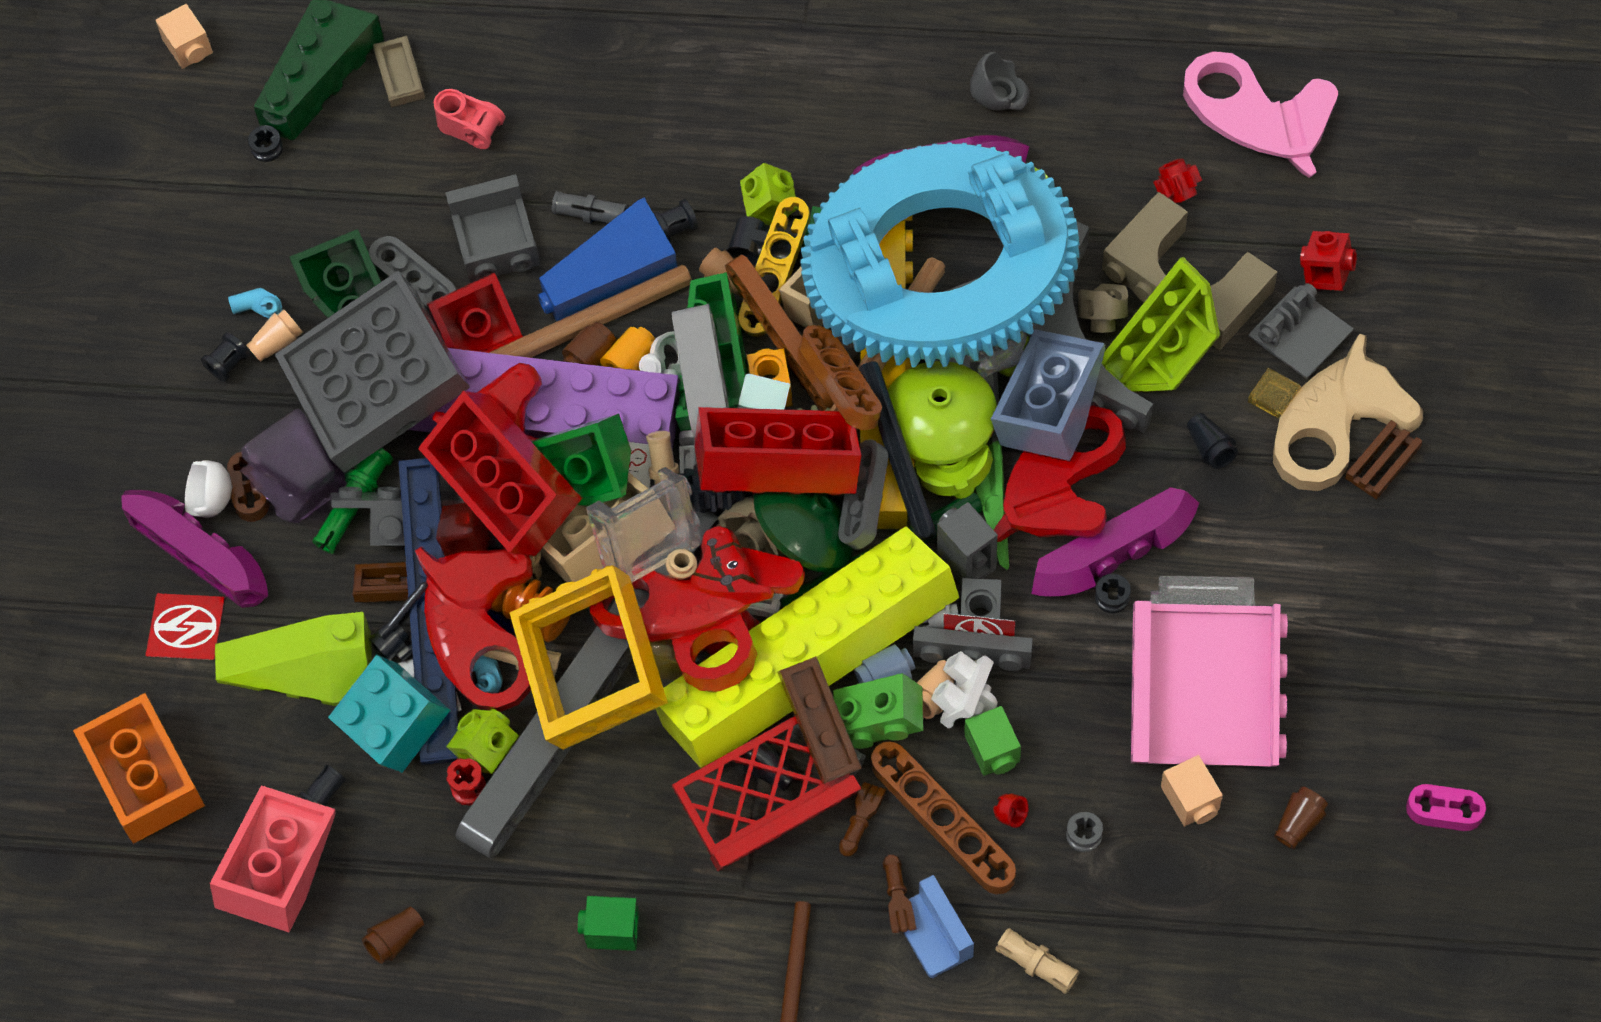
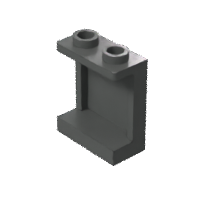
M516 174L445 192L469 283L482 279L492 273L499 276L511 272H524L531 267L540 265L537 246L532 235Z

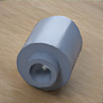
M894 644L863 660V664L854 669V674L859 684L901 673L912 679L911 671L915 669V664L906 648L899 650Z

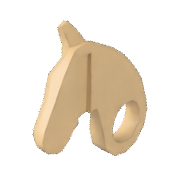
M1358 335L1346 358L1320 371L1305 383L1293 396L1280 416L1273 448V464L1281 479L1297 489L1320 491L1335 485L1343 476L1349 463L1350 424L1352 420L1376 418L1377 421L1385 424L1392 420L1397 423L1399 430L1406 429L1410 433L1419 428L1423 421V409L1401 387L1386 367L1366 356L1367 337L1365 335ZM1316 437L1331 447L1334 460L1325 468L1308 470L1298 466L1292 460L1289 454V447L1297 439Z

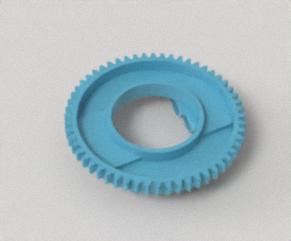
M952 142L917 146V148L908 150L904 149L902 152L889 154L888 157L881 160H875V163L868 167H862V170L855 175L851 174L848 181L838 185L839 189L835 193L830 192L827 203L822 202L820 204L821 213H814L815 224L808 225L809 235L804 236L805 247L801 248L803 257L801 259V273L807 298H809L811 308L815 309L817 318L823 320V325L826 329L831 328L835 338L842 336L843 344L846 346L853 343L856 352L866 348L869 358L874 357L880 352L882 362H886L894 356L896 365L899 366L906 358H910L911 367H916L921 359H925L927 368L932 367L935 359H939L943 367H947L950 358L953 357L959 365L963 364L965 355H969L974 361H978L979 351L981 350L987 355L993 356L994 345L1006 350L1008 349L1007 339L1017 343L1021 342L1020 331L1030 335L1033 334L1032 323L1043 325L1045 323L1044 314L1053 315L1055 313L1054 304L1063 303L1062 293H1069V282H1073L1075 279L1074 270L1078 269L1077 258L1080 257V242L1073 208L1069 207L1067 196L1063 197L1062 188L1055 187L1052 177L1045 179L1043 169L1035 171L1034 163L1029 162L1026 164L1022 161L1021 156L1013 157L1009 154V151L1000 152L996 150V147L986 148L982 147L981 144L975 146L967 145V143L952 144ZM961 208L983 215L991 221L1004 245L998 260L991 269L977 280L950 291L924 293L902 288L901 284H897L888 258H884L879 245L883 237L899 222L916 213L930 209Z

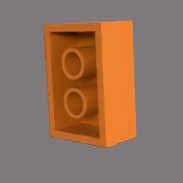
M146 693L73 730L113 810L133 844L205 806Z

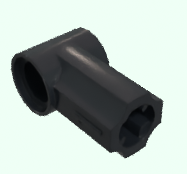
M740 217L737 220L727 249L728 253L734 259L744 255L752 265L756 264L769 231L767 225L754 217ZM778 240L771 247V255L776 259H784L791 252V245L786 240ZM801 248L793 269H797L801 263Z

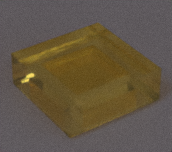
M1268 368L1250 393L1248 402L1280 419V416L1300 390L1301 385Z

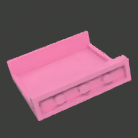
M1151 601L1134 602L1131 763L1178 765L1199 755L1205 765L1276 767L1279 765V758H1286V734H1279L1280 718H1286L1287 696L1286 694H1280V678H1286L1287 654H1280V638L1287 637L1288 620L1287 614H1280V604H1274L1273 606L1151 604Z

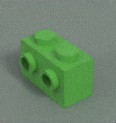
M903 673L833 690L834 701L854 748H869L873 746L874 742L887 739L903 740L908 737V734L923 731L922 686Z

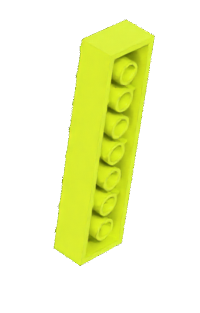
M905 526L749 630L757 651V657L753 670L739 684L722 691H700L686 683L682 675L665 686L664 692L668 703L655 708L663 727L700 768L710 764L742 746L793 711L777 673L778 671L816 656L828 686L832 685L863 664V660L882 651L913 630L915 626H919L944 609L946 605H950L957 600L959 594L951 568ZM731 642L698 664V666L713 668L723 665L735 655L738 646Z

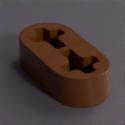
M241 451L234 454L227 464V471L230 474L232 484V503L237 515L242 520L255 522L262 519L269 510L265 474L260 459L255 453ZM249 464L250 480L244 481L241 474L242 466ZM249 492L253 493L256 500L253 508H247L246 506L248 503L247 493Z

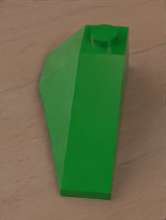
M619 413L531 441L581 496L582 499L578 505L592 506L626 495L631 448Z

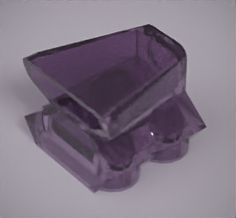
M300 409L293 410L246 443L241 450L242 457L248 465L240 471L250 480V486L253 490L262 493L274 505L277 516L292 523H299L330 500V493L339 492V488L344 487L347 483L345 481L346 477L328 459L310 422Z

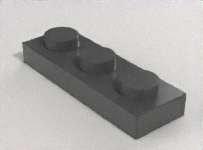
M915 626L913 657H920L922 660L930 663H938V661L947 660L961 651L974 661L986 655L994 662L993 665L1008 671H1018L1022 668L1030 669L1033 638Z

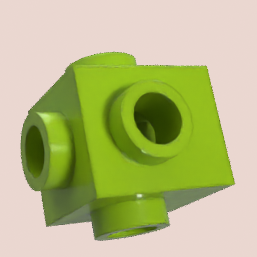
M766 163L755 168L753 172L740 181L747 216L757 218L769 226L780 202L785 198L796 197L791 173ZM794 206V209L792 211H785L784 214L788 217L793 212H795L798 209V207Z
M473 709L460 720L457 726L458 731L446 747L459 759L471 758L480 765L483 773L492 774L512 749V745L519 735L509 727L510 720L501 712L495 709L490 711Z

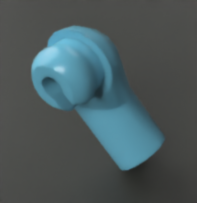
M262 288L228 297L233 314L253 310L266 318H270L274 312L278 315L282 309L280 299Z
M483 655L480 656L473 669L478 682L476 684L477 688L483 692L497 693L503 682L499 664L495 659Z

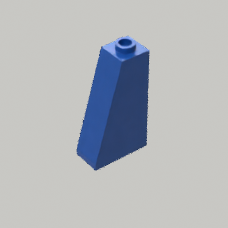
M645 198L636 201L539 278L542 293L538 294V299L546 315L552 313L555 320L559 321L677 267L676 253Z

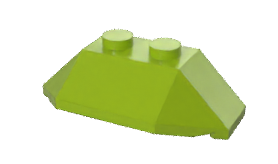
M1184 257L1180 258L1106 349L1102 365L1131 391L1176 389L1220 336L1210 283Z

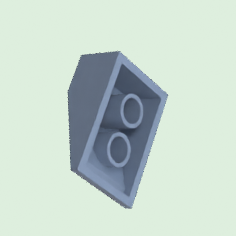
M1034 329V333L1031 335L991 417L1000 446L1070 461L1085 430L1105 352L1104 343Z

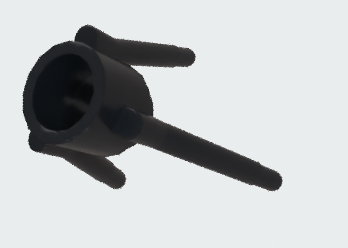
M422 582L388 623H385L368 639L384 658L392 660L397 656L403 662L412 654V643L409 645L405 644L410 637L398 623L427 589V582Z

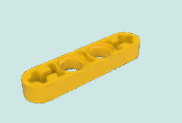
M798 197L785 198L778 205L755 267L760 277L770 274L778 278V288L772 294L779 304L782 301L779 289L791 276L811 219L807 204ZM794 206L799 207V213L803 216L801 220L795 219L791 227L792 233H798L796 238L786 232L777 231L778 227L786 231L788 218L784 213L785 211H792ZM778 240H786L791 245V252L784 259H776L771 255V247ZM743 300L738 316L740 326L750 336L759 337L765 335L766 331L760 323H757L755 328L751 327V322L746 317L748 314H754Z

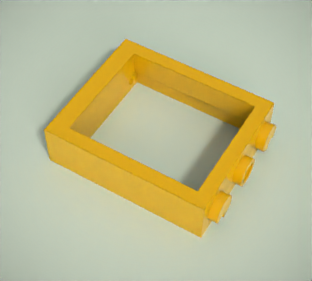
M614 565L606 566L600 570L595 569L591 572L590 576L577 582L564 583L558 586L555 592L542 598L529 599V603L522 604L521 608L510 612L536 709L547 742L564 750L668 703L630 576ZM614 595L640 682L565 715L541 628Z

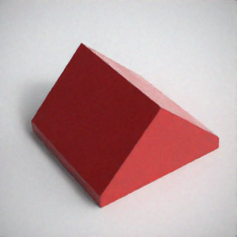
M495 273L427 303L430 317L447 348L489 353L523 337Z

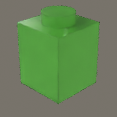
M1002 706L965 720V738L983 776L993 772L996 775L1006 773L1012 770L1016 763L1020 762L1021 746Z

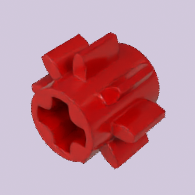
M1181 158L1168 162L1158 168L1160 173L1159 179L1153 181L1157 192H1160L1167 198L1169 197L1175 203L1185 201L1197 194L1195 187L1198 182L1202 181L1196 164L1192 166L1190 164L1186 165L1184 159Z

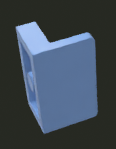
M932 875L920 881L919 894L909 899L913 908L917 930H908L903 933L930 978H934L972 958L974 943L935 876Z

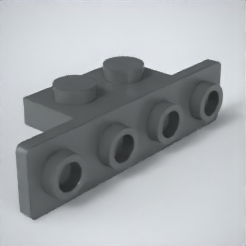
M341 487L339 492L330 493L332 508H370V546H405L400 488L380 487L378 492H362L360 487ZM456 491L441 492L445 546H448V508H470Z

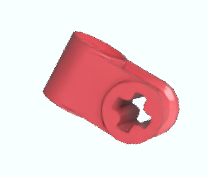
M445 89L439 92L434 99L437 126L440 131L468 142L479 149L489 148L492 141L490 137L496 127L501 126L506 118L502 110L496 105L478 100L455 89Z

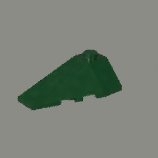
M358 229L289 257L304 293L327 318L381 282Z

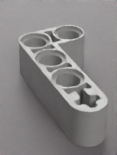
M709 304L672 312L688 415L694 440L696 436L698 407L729 408L716 329Z

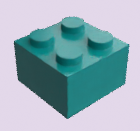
M376 655L328 718L380 765L403 772L450 712V709L398 663Z

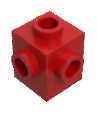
M1313 231L1308 246L1302 247L1300 264L1304 269L1305 284L1309 283L1315 289L1343 291L1349 271H1354L1357 263L1356 249H1351L1350 233Z

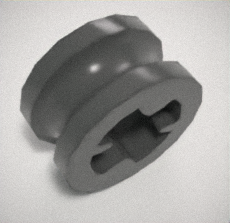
M1090 812L1074 814L1067 824L1066 837L1069 845L1079 852H1091L1100 845L1103 834L1101 820ZM1084 824V829H1086L1087 825L1091 826V838L1086 839L1085 835L1079 838L1077 836L1078 826Z

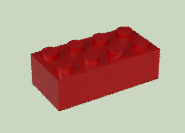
M463 390L418 448L511 554L536 556L582 499L490 395Z
M698 407L694 446L701 490H711L713 492L750 491L752 493L856 494L861 461L860 446L856 428L850 426L839 411Z

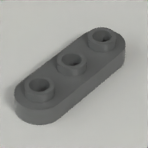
M392 236L381 237L370 246L369 255L374 267L385 279L397 271L408 282L413 278H419V281L409 283L418 292L427 311V303L456 291L454 284L398 238ZM388 257H394L390 262L384 261Z
M872 439L865 440L859 444L861 461L856 494H844L838 536L841 542L853 549H862L869 545L877 534L880 505L883 497L886 468L888 466V451L884 446Z

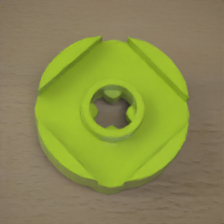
M986 444L973 456L954 465L928 464L915 460V466L922 486L928 491L941 496L954 495L956 498L962 499L970 496L974 492L975 487L986 478L991 469L993 457Z

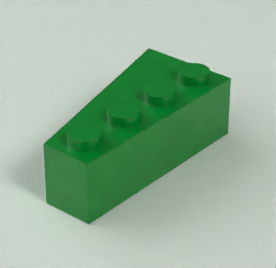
M726 272L690 280L687 308L705 304L710 305L716 329L729 408H737L745 375L749 374L738 319L735 293ZM680 375L679 406L676 407L675 419L682 432L691 430L683 379L682 375Z

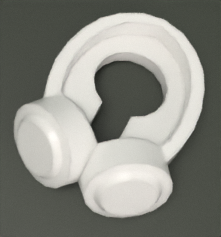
M671 331L658 336L654 340L650 353L644 355L639 361L640 371L678 375L680 379L682 374L679 356L677 363L670 364L668 369H666L664 362L666 358L664 346L666 344L672 346L678 355L675 332Z

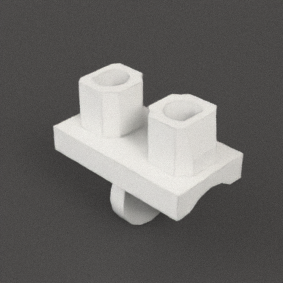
M960 651L947 659L943 670L956 682L953 684L950 680H946L940 683L931 698L933 702L944 710L940 722L947 728L952 727L956 719L971 718L997 707L996 697L990 693L991 687L985 684L994 663L986 655L974 661Z

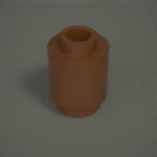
M595 322L592 326L587 325L562 350L563 362L600 366V359L617 340L613 333L603 324Z

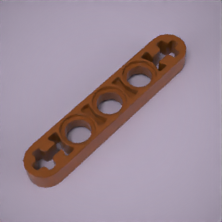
M740 255L728 262L725 268L733 285L777 349L784 348L787 364L820 411L832 408L834 402L800 351L799 347L802 336L752 263L744 255Z
M891 741L877 745L871 756L872 771L884 786L986 891L996 895L1009 891L1016 879V868L1012 859L901 745ZM883 756L889 759L894 756L897 757L896 766L903 774L899 780L898 772L891 765L882 767ZM911 781H921L926 785L927 792L920 798H912L906 794L904 789ZM942 808L950 810L954 815L953 822L947 826L935 824L931 819L934 811ZM972 836L981 842L982 847L975 854H965L960 850L959 842L965 837ZM989 852L992 853L989 855V864L997 871L1002 868L1006 869L1005 880L1002 881L998 877L993 880L990 879V868L983 861Z

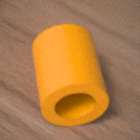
M629 327L600 359L601 366L640 371L639 361L644 355L650 353L655 337L643 327L638 329Z

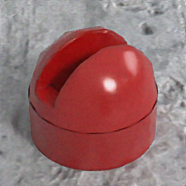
M1005 793L998 797V805L993 807L997 820L1004 825L1014 828L1021 826L1028 815L1029 805L1027 799L1013 793Z

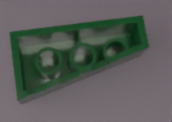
M311 0L254 105L259 125L272 126L277 129L280 137L294 141L323 109V102L331 94L336 95L343 87L342 81L353 69L357 71L366 61L365 56L373 48V45L384 41L378 15L329 0Z

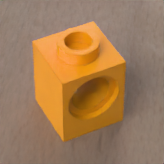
M784 348L777 350L761 349L756 353L747 354L749 374L761 377L771 374L776 376L773 380L790 384ZM791 384L785 407L792 406Z

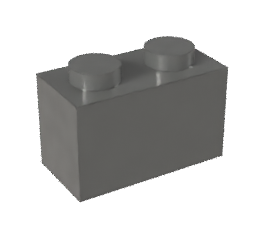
M969 502L959 509L952 508L944 513L937 523V555L950 566L952 575L962 586V578L984 579L996 570L998 535Z

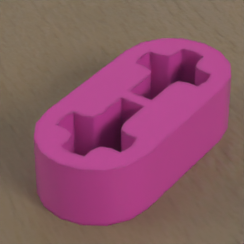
M1421 784L1410 792L1406 811L1410 819L1421 825L1471 831L1481 824L1486 812V804L1478 793L1471 790ZM1422 797L1429 798V804L1432 805L1429 812L1422 811V805L1418 804ZM1462 803L1470 804L1469 808L1473 811L1470 818L1463 817V812L1460 810Z

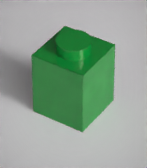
M587 896L586 910H579L578 934H584L587 948L636 951L640 913L637 899Z

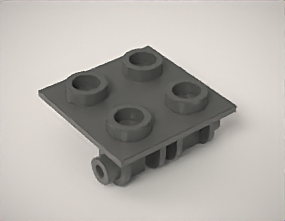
M1306 283L1304 286H1295L1248 334L1249 338L1305 379H1308L1354 331L1353 327L1315 301L1317 290L1309 283Z

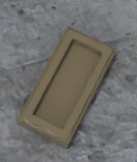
M404 36L374 44L375 55L390 106L395 107L425 99L408 37Z

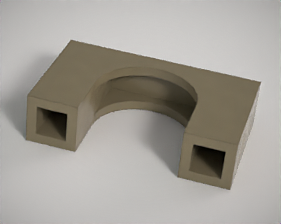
M1158 192L1104 249L1102 270L1105 271V274L1112 281L1124 284L1134 291L1141 301L1145 302L1166 276L1160 268L1159 260L1185 232L1188 211ZM1249 252L1236 263L1224 278L1210 286L1220 331L1219 338L1212 346L1218 350H1221L1274 292L1277 271Z

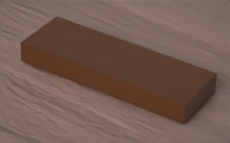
M815 656L778 671L777 673L822 784L861 769L862 767L817 657Z

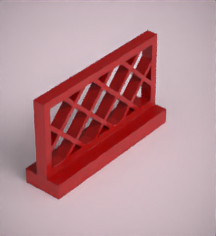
M795 716L672 784L674 792L711 855L710 859L717 871L726 868L853 796L861 789L854 775H850V773L825 784H822V781L810 777L813 759L808 747L790 742L793 727L798 725ZM787 731L785 740L774 738ZM769 742L783 746L777 767L755 762L760 745ZM788 748L810 754L805 775L782 769ZM752 750L750 760L740 757ZM733 761L748 766L743 787L720 781L724 765ZM753 767L775 773L770 795L747 789ZM718 769L715 779L705 777ZM780 775L803 781L799 797L792 801L775 797ZM696 781L713 785L708 807L692 803L684 788ZM808 783L818 785L805 793ZM718 787L741 793L735 815L713 809ZM745 795L768 801L764 817L756 821L740 816ZM773 802L783 805L771 812ZM696 810L706 813L704 822H702ZM711 814L733 820L730 835L716 844L707 830ZM738 822L748 824V826L736 832Z

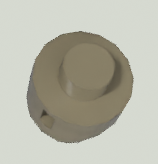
M1101 284L1094 290L1080 289L1078 292V317L1090 319V330L1092 332L1116 331V319L1128 317V290L1125 285Z

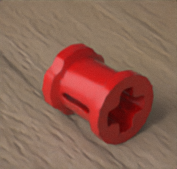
M471 758L457 759L447 769V782L451 787L452 796L461 805L471 806L486 786L480 765Z

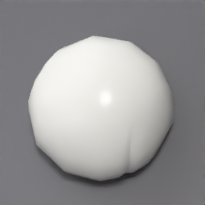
M209 460L193 462L185 489V512L192 516L210 518L221 513L231 497L232 484L230 474L222 464Z

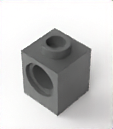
M962 578L961 615L1000 619L1001 580ZM977 608H983L990 613L985 616H977L972 611Z

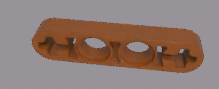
M820 325L806 327L802 335L800 351L835 406L850 426L860 430L874 429L878 424L881 414V402L838 337L835 338L830 329Z

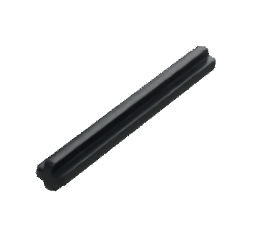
M876 361L865 363L859 367V371L881 402L882 410L877 426L884 446L888 451V458L914 534L922 541H926L936 536L930 512L880 367Z

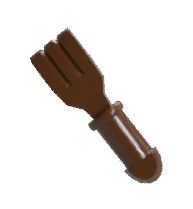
M863 782L855 800L856 815L851 816L850 825L839 844V851L844 857H850L857 852L863 832L869 826L868 819L876 814L887 789Z
M894 854L887 855L883 861V869L885 870L888 884L887 894L892 897L888 905L892 933L917 930L911 901L904 895L907 892V888L903 881L902 863L899 857Z

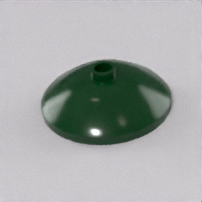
M755 493L754 509L760 526L771 542L788 558L799 561L807 569L824 573L835 572L850 560L853 548L841 542L838 536L842 510L827 493Z

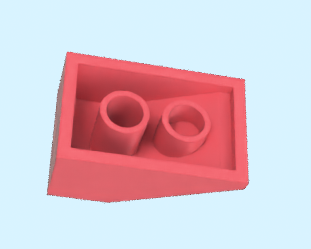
M261 785L210 882L214 907L276 929L290 932L307 898L336 814L335 809Z

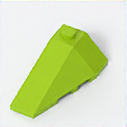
M364 612L321 616L215 644L217 683L256 691L266 689L286 693L287 697L300 699L301 696L321 700L322 704L337 706L372 661V647L368 640L371 637V630Z

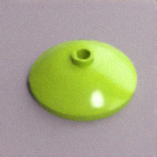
M934 361L932 367L927 368L926 363H922L903 372L888 389L910 457L914 460L936 465L952 464L965 460L981 450L995 430L991 421V417L997 407L995 395L987 381L976 371L965 365L949 361L948 366L943 367L940 361ZM935 397H944L946 400L936 402L933 399Z

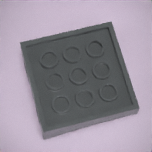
M399 271L275 354L330 459L344 473L459 396L463 390L466 391L470 388L440 336L418 292Z

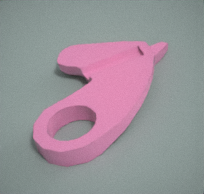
M1211 52L1197 57L1186 69L1183 96L1191 110L1211 129L1227 139L1252 150L1287 158L1297 170L1310 178L1317 172L1310 155L1321 141L1328 120L1335 107L1338 90L1330 81L1313 79L1292 100L1280 103V101L1274 103L1265 95L1246 61L1232 53ZM1224 73L1232 76L1238 82L1240 90L1232 97L1214 99L1205 95L1200 90L1198 82L1208 74Z

